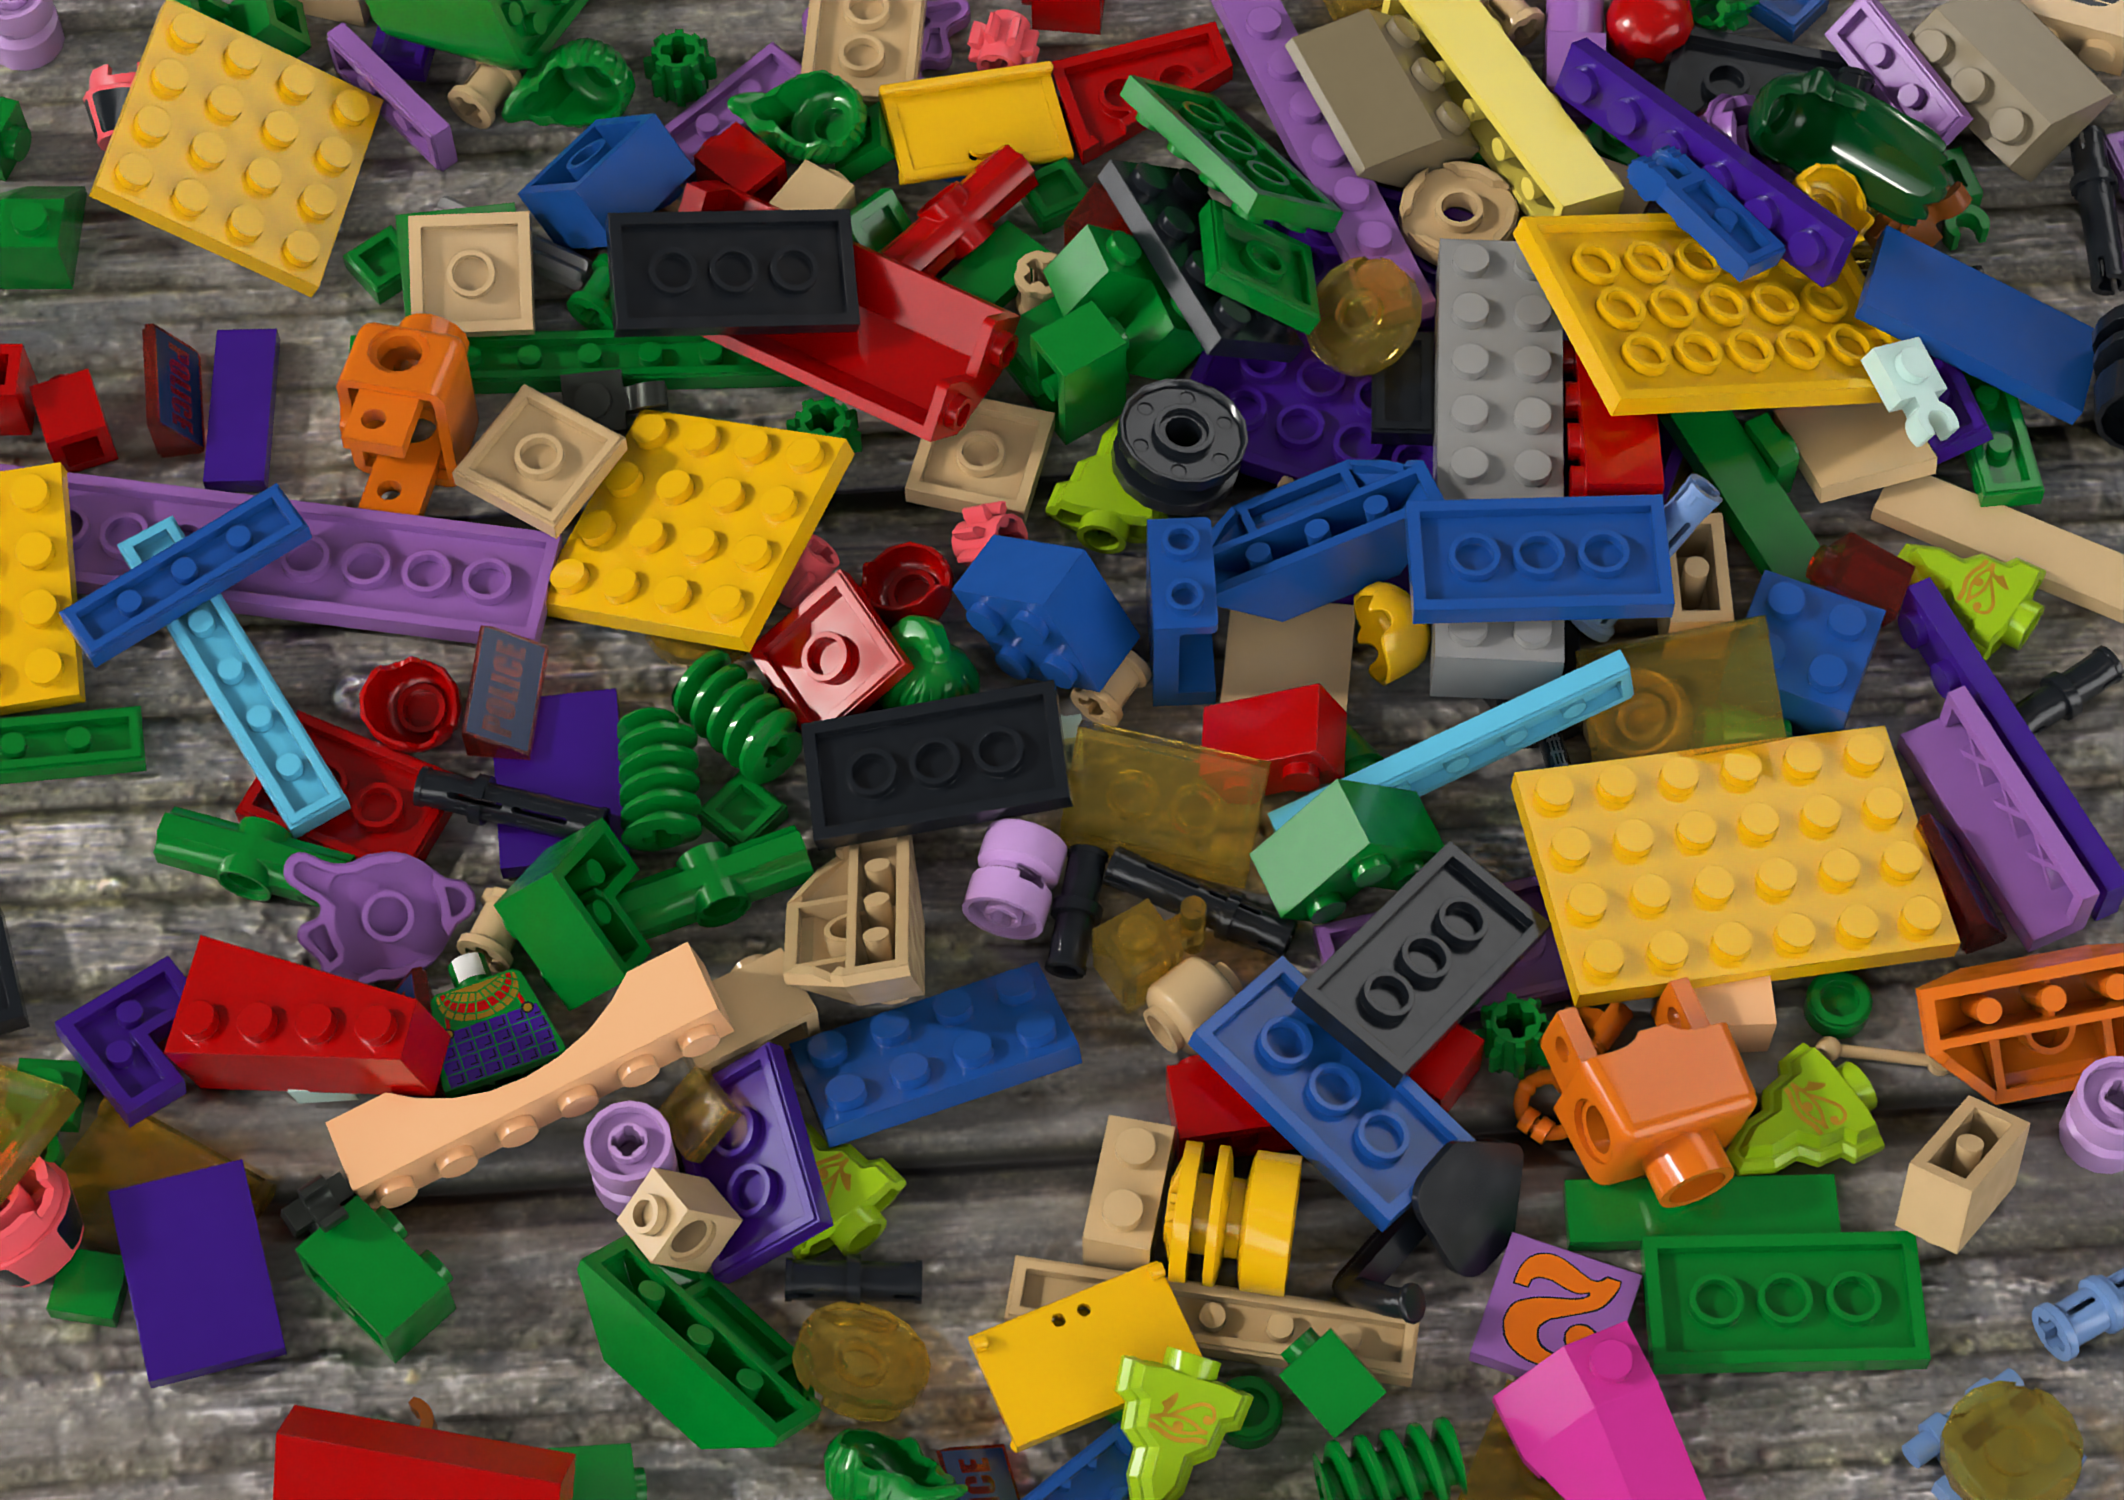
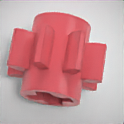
M1002 9L990 12L987 24L979 21H974L967 43L971 47L968 60L969 62L977 63L978 71L1036 63L1040 50L1037 46L1039 31L1031 29L1028 19L1016 11Z
M1005 501L963 508L962 514L965 521L958 523L954 530H952V549L957 562L969 567L994 534L1028 540L1027 528L1022 518L1015 514H1006L1007 507Z
M812 534L778 598V601L783 605L794 609L834 574L833 571L839 566L840 560L837 553L824 539Z

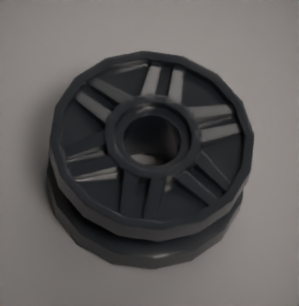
M1163 379L1144 385L1127 399L1117 427L1118 432L1111 450L1113 473L1124 491L1144 507L1167 515H1196L1214 509L1232 493L1248 444L1246 421L1234 402L1214 387L1191 379Z

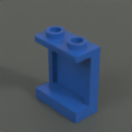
M1208 517L1147 519L1146 607L1153 707L1216 704L1212 633L1218 630V609L1211 520Z

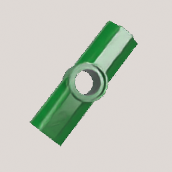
M176 806L169 813L165 812L157 829L156 845L153 852L158 863L215 878L225 889L242 898L258 902L267 901L273 894L317 907L320 906L316 901L290 886L285 880L283 870L286 860L297 852H306L331 863H348L356 860L355 855L297 840L284 827L264 818L255 816L244 817L240 823H235Z
M794 824L730 848L723 842L700 844L682 854L676 861L675 867L626 884L615 898L643 938L648 940L696 922L699 926L705 928L727 925L746 914L751 907V902L802 885L813 875L814 871L802 836Z

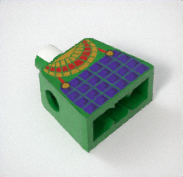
M479 952L461 955L450 962L448 972L454 989L437 994L430 1000L432 1016L451 1036L441 1070V1081L446 1098H457L497 1089L527 1077L566 1051L564 1042L519 969H509L492 975L485 955Z

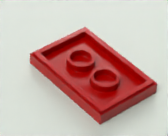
M297 710L296 716L348 798L351 809L296 839L355 855L356 859L367 854L393 851L409 854L424 862L453 813L427 806H415L413 793L416 779L423 766H429L443 772H452L403 752L395 751L381 743ZM256 777L235 810L238 821L240 822L244 817L255 816L273 821L289 831Z

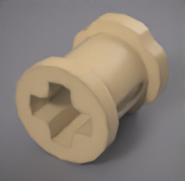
M1480 0L1490 15L1500 22L1504 33L1517 50L1530 44L1544 28L1545 14L1537 7H1530L1525 0Z
M475 61L476 69L463 85H456L450 90L447 100L452 110L463 121L476 128L487 129L495 121V110L507 95L511 94L522 76L518 70H505Z
M1036 250L1025 254L1018 260L1017 269L1014 273V281L1019 290L1016 296V313L1018 315H1022L1054 297L1043 270L1057 256L1056 253ZM1030 269H1032V273H1033V281H1032V282H1031Z
M1130 650L1100 692L1074 688L1070 697L1072 703L1089 720L1103 727H1116L1123 718V706L1136 688L1146 687L1151 680L1152 673L1147 663L1137 653Z
M487 887L480 899L483 908L470 933L461 934L456 947L462 955L472 952L484 954L490 971L500 973L510 969L514 960L511 951L517 939L512 937L507 931L502 917L493 906L508 889Z

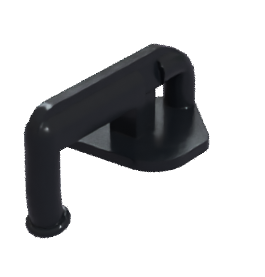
M1485 1137L1475 1139L1476 1141L1452 1140L1447 1142L1418 1175L1412 1191V1206L1383 1233L1377 1228L1335 1276L1332 1282V1290L1335 1297L1344 1304L1379 1315L1403 1319L1409 1324L1420 1322L1426 1309V1300L1422 1288L1413 1282L1407 1283L1403 1287H1394L1384 1283L1426 1235L1432 1241L1446 1266L1453 1273L1465 1277H1475L1486 1271L1507 1247L1512 1232H1515L1524 1161L1522 1148L1518 1144Z

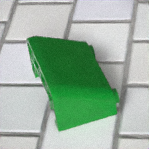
M589 0L365 1L374 22L389 36L505 70L516 71L535 68L539 65Z

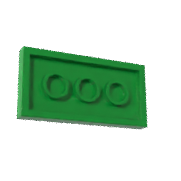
M1129 75L1120 96L1137 111L1136 120L1144 127L1164 136L1169 141L1166 147L1172 154L1196 166L1201 171L1198 178L1205 185L1229 197L1233 201L1231 209L1237 215L1255 224H1263L1265 219L1277 221L1284 227L1298 233H1305L1308 228L1329 233L1334 232L1344 212L1217 96Z
M1908 1231L1642 1236L1640 1257L1650 1367L1654 1374L1927 1369L1930 1363L1931 1355L1916 1235Z

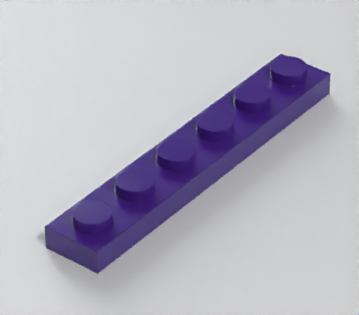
M1587 37L1572 42L1553 91L1556 95L1640 156L1646 155V157L1651 156L1652 158L1655 150L1670 145V147L1675 146L1677 150L1680 149L1681 154H1686L1700 169L1704 168L1785 245L1786 251L1782 259L1822 288L1837 281L1859 233L1857 230Z
M1926 578L1908 586L1898 616V626L1904 641L1910 648L1918 649L1930 667V676L1934 687L1943 698L1946 699L1948 692L1965 685L2099 890L2100 894L2090 914L2094 921L2118 912L2124 898L2123 869L1931 578Z

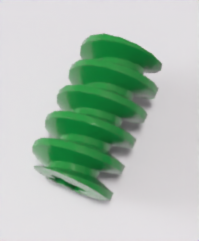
M715 649L706 652L687 669L674 687L671 695L674 711L683 722L691 725L698 736L707 739L716 752L723 754L732 767L740 769L743 776L749 782L757 785L771 782L782 775L802 752L801 733L794 732L797 717L791 709L780 708L781 703L774 694L764 693V688L757 679L748 678V674L743 666L731 664L732 660L725 650Z
M647 707L634 710L623 716L617 723V737L620 740L618 744V760L621 763L619 766V782L622 785L619 799L620 805L623 808L620 815V824L624 831L621 834V844L630 849L643 852H656L694 841L702 835V822L695 817L701 812V800L695 795L700 788V777L693 772L698 768L699 755L693 750L697 745L698 734L692 727L679 723L680 718L675 713L663 708Z
M1443 1416L1437 1417L1433 1421L1431 1439L1421 1424L1414 1422L1409 1423L1406 1427L1404 1445H1402L1392 1429L1386 1428L1382 1429L1378 1435L1376 1451L1365 1435L1357 1434L1351 1440L1349 1457L1336 1440H1329L1324 1445L1322 1463L1313 1452V1467L1320 1500H1397V1498L1403 1496L1406 1500H1423L1424 1492L1432 1491L1436 1500H1450L1451 1486L1459 1485L1462 1492L1467 1495L1466 1473L1459 1442L1453 1425L1448 1418Z

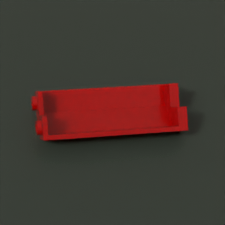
M714 179L686 183L678 212L783 209ZM853 241L860 326L857 332L702 336L924 440L933 442L955 436L965 427L970 416L1002 373V370L1010 364L1018 347V336L1015 335V331L1021 316Z

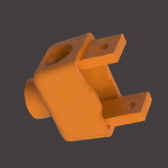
M416 313L406 316L399 326L372 322L363 325L357 333L338 379L336 389L340 403L339 427L343 447L351 450L355 466L359 470L370 474L358 508L424 516L435 485L443 487L457 486L455 485L452 472L471 449L478 428L479 415L467 357L470 342L466 334L456 324L443 317ZM419 419L431 421L436 426L434 433L426 440L410 443ZM389 491L400 492L398 497L391 500L381 498L383 494Z
M1688 977L1670 981L1650 1012L1656 1027L1638 1031L1634 1040L1621 1049L1598 1055L1575 1006L1556 1012L1539 1043L1562 1091L1553 1110L1592 1181L1601 1186H1606L1646 1175L1659 1204L1666 1208L1684 1206L1699 1201L1724 1187L1733 1178L1735 1170L1725 1150L1757 1104L1756 1091L1728 1024L1721 1022L1710 1025Z

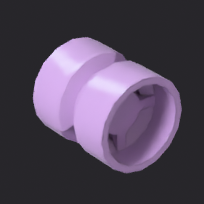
M0 0V64L11 70L28 71L41 68L53 61L62 50L65 40L63 28L56 8L53 5V0Z
M1006 818L993 821L987 827L977 857L980 868L972 874L963 900V914L974 925L996 936L1019 940L1038 937L1043 932L1052 904V893L1050 890L1059 882L1067 856V845L1061 837L1050 829L1033 822Z
M2108 1056L2095 1060L2083 1070L2059 1122V1140L2066 1154L2077 1165L2094 1173L2114 1174L2124 1171L2123 1056Z
M630 1100L613 1103L599 1111L588 1124L583 1143L596 1195L604 1207L619 1216L652 1167L679 1172L669 1124L660 1111L647 1103Z

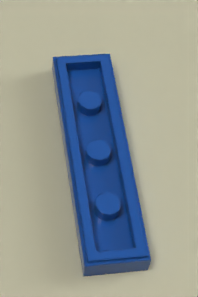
M276 483L60 611L59 614L70 633L96 668L313 537L309 526Z

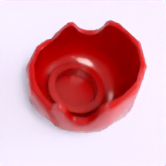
M1612 0L1605 14L1604 21L1610 54L1630 69H1633L1635 60L1639 58H1649L1657 64H1661L1667 54H1670L1686 43L1694 28L1690 0Z
M909 541L887 547L874 560L865 562L862 566V583L859 588L887 628L891 629L896 621L909 615L928 616L939 620L952 598L954 577L948 560L931 546Z
M409 656L404 660L389 665H378L370 672L359 693L361 719L378 741L395 751L421 753L442 745L458 729L463 716L461 689L448 671L442 666L414 656Z

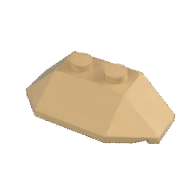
M912 835L837 847L835 849L836 857L817 869L787 902L783 960L785 984L857 1006L875 1003L893 1005L904 1002L910 997L925 995V922Z

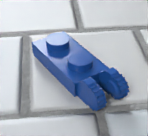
M1670 145L1655 150L1652 158L1651 156L1646 157L1644 155L1631 160L1632 163L1628 164L1629 168L1626 170L1628 176L1626 178L1629 179V184L1633 186V190L1636 189L1638 195L1644 201H1656L1674 219L1679 228L1689 233L1716 259L1718 265L1723 270L1730 273L1739 282L1776 266L1786 251L1785 245L1704 168L1700 169L1686 154H1681L1680 149L1677 150L1675 146L1670 147Z

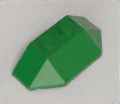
M624 1235L580 1260L577 1271L603 1360L700 1449L775 1447L818 1419L822 1409L819 1399L815 1398L814 1383L806 1358L725 1285L716 1281L710 1272L707 1271L705 1273L652 1264L628 1235Z

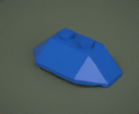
M1347 459L1233 505L1212 528L1217 606L1284 622L1356 593L1377 581L1383 582L1400 575L1408 564L1404 516L1406 501L1445 500L1424 461L1407 460L1405 464L1389 460Z

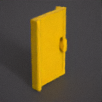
M1044 61L880 85L878 96L899 168V184L907 185L967 176L978 164L992 155L993 151L1006 144L1022 154L1031 166L1054 163L1065 157L1068 160H1073L1074 152L1051 77L1054 68L1052 62ZM972 155L973 157H977V159L971 160L969 156Z
M1155 1260L968 1337L973 1353L1012 1438L1010 1442L1012 1451L1015 1453L1021 1452L1124 1409L1125 1401L1115 1392L1122 1355L1135 1356L1140 1360L1162 1363L1167 1346L1203 1357L1165 1277V1268L1161 1262ZM1081 1307H1086V1308H1088L1089 1311H1090V1314L1088 1313V1311H1086V1310H1084V1309H1081V1310H1080V1308H1081Z

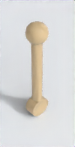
M1832 1036L1822 1037L1815 1046L1830 1062L1838 1059V1057L1924 1066L1936 1076H1945L1950 1073L1925 1053L1840 1044Z

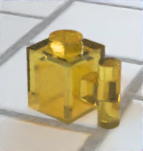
M1186 897L1181 903L1180 913L1166 921L1162 919L1147 898L1092 929L1093 966L1127 1014L1147 1004L1146 997L1150 985L1183 961V951L1188 954H1197L1204 949L1206 942L1207 905L1201 897Z

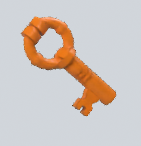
M1571 999L1570 1004L1574 1006L1573 1000ZM1621 1002L1610 1003L1605 1011L1599 1008H1590L1589 1006L1576 1008L1598 1055L1608 1052L1633 1018L1632 1011ZM1551 1069L1538 1070L1520 1080L1513 1099V1108L1518 1120L1516 1128L1526 1135L1531 1133L1530 1138L1541 1145L1546 1140L1555 1141L1568 1138L1561 1124L1556 1125V1122L1546 1115L1540 1120L1539 1118L1542 1113L1531 1105L1529 1106L1530 1097L1534 1096L1536 1089L1540 1086L1551 1084L1555 1090L1562 1094Z

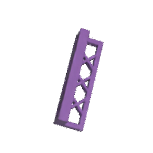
M1965 685L1948 692L1940 717L1900 734L1896 747L1947 827L1954 834L1961 849L2029 953L2084 929L2100 892Z

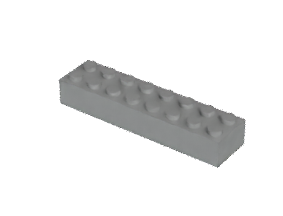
M1440 238L1435 279L1433 479L1445 500L1564 497L1563 327L1516 241ZM1564 620L1431 624L1430 696L1512 700L1561 677L1563 674L1565 663Z

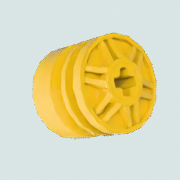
M1187 1140L1183 1157L1174 1175L1171 1177L1166 1206L1163 1243L1169 1263L1168 1281L1186 1283L1192 1254L1204 1255L1202 1286H1214L1223 1259L1229 1258L1237 1260L1239 1291L1285 1297L1303 1156L1258 1150L1253 1159L1248 1179L1235 1178L1232 1146L1220 1145L1215 1175L1203 1173L1205 1143Z

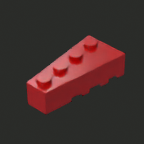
M1563 340V377H1569V381L1563 382V418H1571V423L1566 425L1565 455L1566 461H1573V466H1570L1569 497L1663 494L1664 475L1658 415L1611 416L1571 341Z
M200 935L164 1054L201 1089L288 1091L289 1089L308 1090L309 1092L381 1095L387 1092L406 1096H435L451 1036L415 998Z

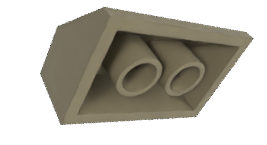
M1951 0L1936 7L1908 36L1974 118L1967 127L2010 170L2030 183L2117 97L2021 0Z
M1365 9L1294 36L1284 46L1356 175L1361 178L1405 188L1417 173L1429 168V172L1443 168V163L1468 162L1480 150V147L1469 130L1470 120L1468 116L1452 101L1444 87L1445 77L1442 71L1428 59L1418 42L1420 34L1417 28L1402 15L1395 14L1392 16L1372 9Z

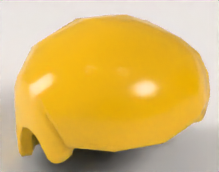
M1816 163L1794 178L1791 183L1859 232L1852 248L1865 241L1864 235L1873 225L1875 219L1874 216L1866 211V196L1855 175L1837 164Z
M1377 581L1354 595V614L1360 626L1356 641L1359 644L1371 645L1378 652L1376 661L1369 666L1368 673L1370 676L1385 686L1417 668L1426 659L1431 642L1430 624H1413L1410 594L1392 583Z

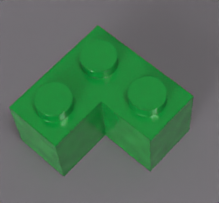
M1087 224L1043 270L1063 316L1092 300L1107 319L1114 317L1122 325L1130 343V348L1126 351V369L1129 374L1155 380L1175 379L1204 350L1134 235L1120 230L1114 231Z
M1055 297L1020 315L1021 317L1015 331V335L1018 336V347L1012 361L1005 370L1036 409L1055 413L1054 431L1065 445L1070 444L1122 414L1126 404V385L1130 382L1126 369V351L1130 348V343L1122 325L1114 317L1107 319L1092 300L1063 316Z
M1336 779L1249 855L1280 918L1323 924L1341 915L1346 909V902L1364 887L1396 890L1398 892L1445 845L1417 791Z
M603 817L545 849L493 905L502 917L507 931L521 943L539 968L545 984L559 996L569 1011L621 984L626 973L640 966L652 951L615 898L639 871V868Z

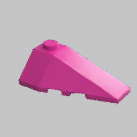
M1627 1320L1561 1347L1493 1396L1492 1402L1521 1461L1538 1479L1543 1477L1564 1500H1706L1660 1385Z

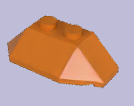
M2124 943L2083 945L1959 968L1915 988L1925 1054L1994 1105L2074 1091L2083 1070L2095 1060L2108 1056L2124 1057Z

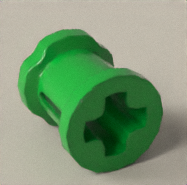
M603 253L598 255L593 262L592 270L594 273L582 291L573 292L566 303L567 310L571 316L589 330L613 329L608 254Z

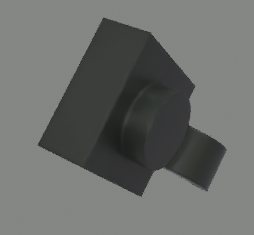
M621 369L560 375L563 405L618 434L628 433L627 415L638 414L644 409L662 412L669 411L665 381L642 382L624 387Z
M340 1171L327 1180L320 1174L297 1189L299 1198L282 1208L280 1217L294 1238L308 1229L313 1234L319 1227L326 1233L349 1218L343 1206L353 1199L354 1192Z

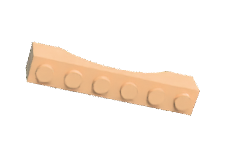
M686 942L628 971L612 1001L590 1029L559 1057L527 1077L488 1092L457 1098H413L385 1092L325 1123L352 1191L374 1211L382 1205L386 1208H395L412 1200L417 1195L418 1189L442 1177L454 1178L469 1172L477 1165L478 1159L502 1147L513 1148L529 1142L538 1134L540 1128L562 1117L573 1118L591 1111L599 1103L600 1098L622 1087H637L651 1081L657 1076L660 1068L684 1056L697 1057L711 1051L718 1045L720 1038L734 1032V1028L704 963L690 944Z

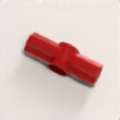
M1008 144L1001 146L993 151L992 155L978 164L961 182L955 181L926 202L917 212L919 218L879 253L935 277L949 262L963 258L981 245L994 232L995 227L993 224L1039 184L1034 174L1035 170L1022 154L1016 152Z

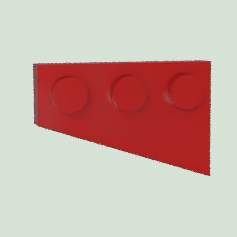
M1214 21L1052 61L1054 68L1051 73L1061 110L1081 163L1085 165L1148 129L1136 120L1137 111L1120 96L1129 75L1210 93L1232 80L1233 64L1217 24Z

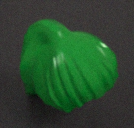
M588 37L579 38L551 50L535 68L527 69L505 101L501 116L507 123L530 121L539 126H548L550 124L564 125L566 127L575 126L577 128L590 126L596 119L622 117L633 97L636 87L635 80L624 57L613 46Z
M826 70L798 74L767 93L744 92L730 97L727 102L728 108L733 114L742 118L751 130L767 143L770 149L792 164L801 165L805 159L818 166L839 163L853 149H856L866 136L865 126L867 124L868 106L863 103L861 93L858 89L853 88L850 83L842 80L839 75L835 76Z
M909 615L896 621L889 631L915 668L878 699L883 709L980 693V676L976 668L961 648L949 643L941 622L928 616Z
M847 1428L838 1433L829 1442L824 1452L826 1487L833 1500H955L965 1495L968 1491V1486L957 1484L955 1477L945 1473L935 1460L925 1457L919 1443L913 1437L899 1440L869 1429Z

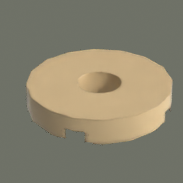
M1452 161L1443 163V168L1435 169L1431 172L1427 168L1413 177L1403 190L1398 222L1401 234L1411 250L1420 258L1437 266L1440 238L1514 241L1513 232L1518 223L1519 207L1517 200H1514L1513 195L1509 192V184L1501 175L1481 164ZM1453 207H1461L1469 210L1474 216L1467 221L1458 222L1447 218L1444 215V211Z

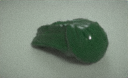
M1817 67L1808 73L1791 72L1778 76L1760 89L1753 102L1748 118L1750 141L1756 151L1764 159L1771 161V164L1786 166L1796 174H1800L1816 163L1837 164L1855 175L1866 196L1868 206L1898 223L1916 226L1918 220L1927 219L1929 210L1926 204L1940 202L1948 193L1946 188L1950 183L1945 170L1941 166L1948 161V156L1944 153L1947 148L1946 143L1923 122L1905 115L1886 102L1860 89L1834 80L1830 72L1824 67Z

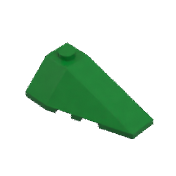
M25 186L0 193V289H73L87 198L85 186Z

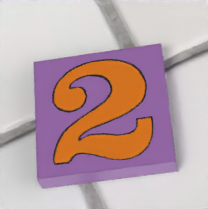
M1512 1232L1471 1348L1469 1361L1521 1377L1561 1347L1626 1320L1628 1322L1643 1275Z

